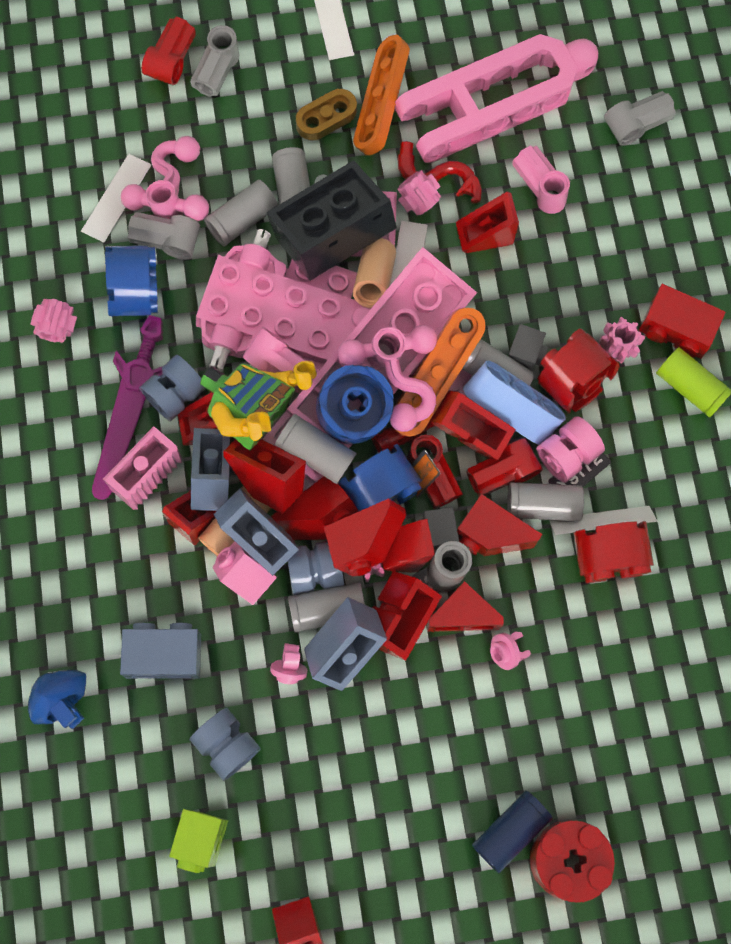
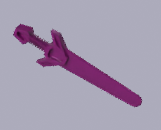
M149 315L140 328L143 340L136 360L134 359L126 364L117 350L114 355L113 363L122 379L92 485V494L99 500L108 498L112 493L103 478L126 455L146 398L139 387L151 376L162 375V367L152 370L149 365L155 343L163 340V322L159 317Z

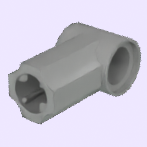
M225 25L216 26L208 33V45L190 81L192 87L208 97L218 96L230 68L236 65L240 56L236 33L232 28ZM220 46H229L226 49H218Z
M661 91L633 104L630 101H622L611 107L605 113L604 119L619 145L626 146L638 140L645 131L672 120L676 112L674 101L669 93L666 94Z
M135 212L129 221L128 240L130 243L162 249L166 254L174 258L188 260L192 258L200 224L196 220L182 215H174L171 219Z

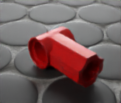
M176 16L174 19H169L156 46H150L145 52L141 67L142 73L170 85H176L182 75L184 57L196 36L195 28L183 18Z
M425 434L414 440L407 459L412 464L418 457L416 450L422 447L428 448L433 453L434 458L432 461L441 474L425 492L433 508L436 509L461 497L463 493L442 454L441 442L436 437Z
M522 438L507 445L499 460L489 458L468 468L466 473L472 489L480 497L481 494L486 496L509 485L510 482L523 483L543 471V468L527 439Z

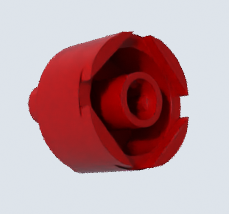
M578 329L569 337L567 344L559 351L552 349L543 357L540 364L544 369L537 380L539 385L567 413H570L571 409L577 412L592 402L604 390L600 386L603 380L607 377L611 381L616 375L620 364L590 334L586 333L583 329Z
M637 521L596 526L595 532L586 533L585 529L573 532L580 576L585 577V583L601 582L615 578L614 573L620 572L621 579L651 573V566H654L646 521L638 524Z
M560 821L545 827L536 838L530 851V867L536 882L550 895L568 902H586L599 896L611 885L615 865L614 854L609 841L597 827L582 821ZM569 851H571L572 855H578L579 863L574 865L575 870L564 865V859L570 857Z

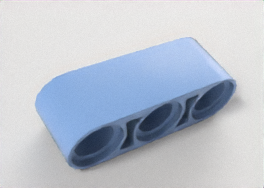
M489 360L484 362L463 387V391L469 399L538 445L550 437L566 420L564 412L557 404L498 364Z

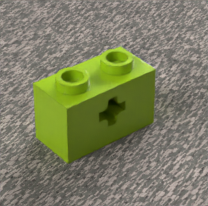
M183 809L169 857L179 860L178 868L194 873L204 872L205 867L215 866L228 820L194 810Z

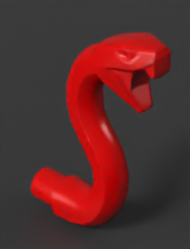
M408 141L401 142L400 154L397 156L398 169L402 177L407 179L417 172L414 166L413 143ZM447 161L424 173L426 176L432 174L437 182L446 175L456 174L460 176L464 183L456 193V196L459 197L467 194L472 197L471 203H480L482 196L480 181L475 176L473 170L466 164L459 161Z

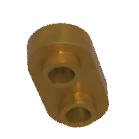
M335 89L303 106L296 114L297 132L304 139L318 140L348 124L356 116L357 101L355 96L348 90ZM338 108L345 109V111L342 113L336 112L335 110ZM311 123L318 125L314 128L308 127V125Z

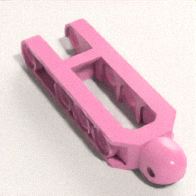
M539 34L405 92L395 101V111L401 122L423 114L428 116L450 107L457 120L428 132L416 144V148L425 163H432L565 105L573 82L588 76L594 70L598 61V49L591 40L584 38L564 44L562 40ZM538 64L540 67L546 66L550 68L558 65L560 69L558 76L480 110L470 95L481 89L486 91L490 88V85L510 76L512 79L516 78L518 73Z

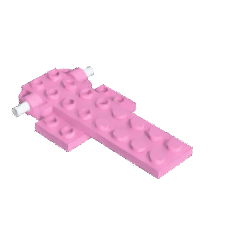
M258 229L253 244L234 246L224 257L218 255L196 315V327L202 329V343L207 348L214 350L209 368L211 366L216 368L217 365V370L223 372L228 356L243 358L242 356L261 328L264 327L289 345L288 348L305 360L313 362L318 372L371 309L351 299L357 272L335 265L310 281L293 259L288 269L283 262L278 261L266 249L271 234L265 230L263 236V229ZM421 362L416 366V368L411 372V374L408 377H413ZM462 369L449 391L460 392L465 395L463 387L472 375Z

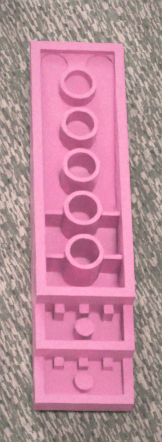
M422 247L343 342L357 340L362 344L371 343L376 333L385 327L399 329L406 336L410 335V332L419 325L431 327L438 337L451 314L460 308H465L477 292ZM382 339L378 342L379 348L383 353L392 355L397 352L396 344L392 340ZM338 349L317 372L316 378L312 379L313 384L307 390H302L287 408L286 412L271 428L272 430L265 435L264 441L276 446V440L293 414L298 415L326 433L317 418L315 405L319 391L326 379L334 371L344 366L338 358ZM413 349L405 350L398 360L401 373L408 377L426 354L418 353ZM372 357L366 358L361 366H368L379 371L390 383L394 394L398 388L389 381L385 366L376 363ZM358 398L354 401L349 399L350 402L347 407L351 411L357 409L360 412L359 407L362 402ZM340 442L341 444H343L344 446H346V447H348V448H350L351 445H352V444H346V443ZM307 465L305 467L303 492L324 477Z

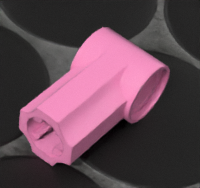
M530 145L521 150L519 155L513 159V167L536 195L539 209L548 214L560 212L564 209L570 187L568 177L563 172L556 171L537 146L532 147ZM547 191H556L559 194H550Z
M264 327L261 328L242 356L258 370L273 373L293 371L297 363L307 361L288 348L289 345ZM296 384V386L294 387L295 392L300 394L302 390L298 388V385Z

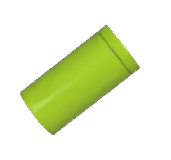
M680 347L667 358L656 372L658 376L709 418L731 395V389Z

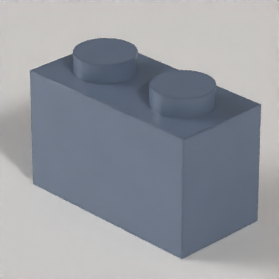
M194 428L191 510L217 511L228 500L229 464L223 456V451L230 445V437L221 435L218 429Z
M241 489L236 491L214 513L220 528L272 576L299 550L292 537Z
M349 597L345 599L304 648L312 679L340 691L344 690L387 640L377 610Z
M135 623L133 624V629H122L120 675L126 679H200L201 633L198 629H192V624L172 623L170 624V629H155V624Z

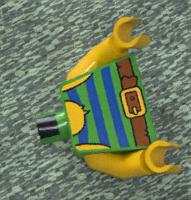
M311 361L297 363L293 371L276 373L258 370L245 363L240 364L229 376L211 366L203 375L200 385L214 393L207 411L214 420L220 434L226 437H234L250 451L267 432L272 430L271 427L286 412L296 384L301 390L309 389L313 384L312 379L316 378L317 373L315 365Z

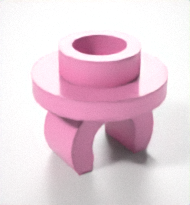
M514 632L511 635L500 633L492 638L490 654L493 661L502 669H513L517 667L520 661L531 655L530 650L520 652L515 642L523 637L522 632Z
M285 643L282 660L274 661L271 664L270 672L276 676L279 682L296 684L298 680L306 678L308 669L299 663V645Z

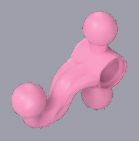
M183 136L177 141H166L159 144L152 152L151 163L153 168L165 176V178L150 184L146 191L137 184L127 185L121 192L122 204L132 211L148 206L151 208L154 216L171 219L174 215L183 216L184 213L186 217L196 221L203 220L209 214L208 201L203 196L197 194L191 195L186 199H180L178 196L180 185L179 172L174 166L164 160L167 155L175 154L180 161L192 162L200 154L199 143L191 136Z
M419 325L410 332V335L406 336L399 329L385 327L376 333L371 343L362 344L357 340H347L340 345L338 358L344 366H361L366 358L372 357L376 363L385 366L388 379L396 388L417 393L421 396V405L416 408L407 403H400L393 407L390 423L396 430L408 432L416 426L417 422L427 419L433 413L436 406V395L433 388L425 381L404 376L401 373L398 362L405 350L413 349L418 353L426 354L436 347L437 335L431 327ZM382 339L392 340L396 344L397 352L392 355L383 353L379 348L378 342Z

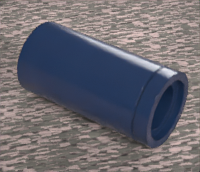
M525 790L472 846L499 874L553 817L530 792Z

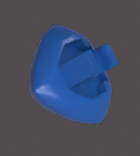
M59 670L48 672L38 677L31 688L28 700V713L31 722L43 725L53 724L58 720L64 728L69 726L71 729H74L84 719L74 704L85 694L86 674L79 670Z

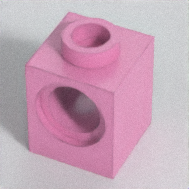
M235 541L230 547L224 548L218 554L212 567L220 582L252 605L255 604L277 578L275 574L272 576Z

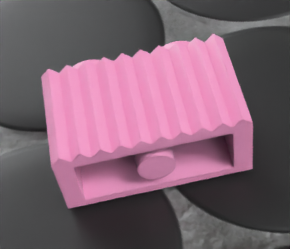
M153 426L103 480L113 493L135 510L138 509V504H143V499H148V494H153V489H158V484L163 483L162 479L167 478V473H172V468H177V463H182V457L177 446Z

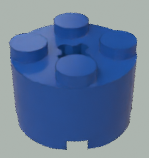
M148 245L105 246L106 287L109 300H107L108 315L147 316L151 315V313H158L155 247H148Z
M359 365L343 366L326 379L319 391L315 405L319 423L328 435L340 442L356 444L368 441L376 436L391 419L394 399L393 390L388 380L374 368ZM358 398L362 402L359 407L360 412L357 409L351 411L347 407L350 402L349 399L354 401Z
M398 444L393 446L391 452L387 448L353 470L356 476L351 478L350 482H348L346 477H343L338 482L358 511L388 498L392 501L397 500L399 505H402L416 496L417 492L422 489L419 485L422 481Z

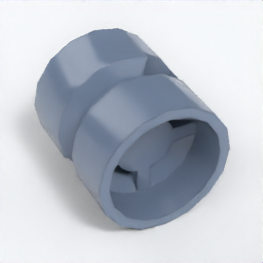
M175 355L162 367L161 376L153 375L139 387L150 404L168 421H172L185 409L184 402L186 400L194 401L206 390L205 387L200 385L202 378L179 355Z
M327 541L316 543L311 551L306 546H297L299 550L288 560L294 595L314 591L316 584H320L323 589L344 586L343 572L334 568Z
M228 708L222 709L211 717L189 739L202 756H211L210 766L223 781L239 771L261 750L248 732L240 733L239 728L241 724Z

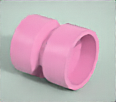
M581 417L571 419L560 428V436L552 434L536 448L537 454L547 470L556 479L564 483L568 482L582 470L581 463L589 465L605 451L602 439L596 430Z

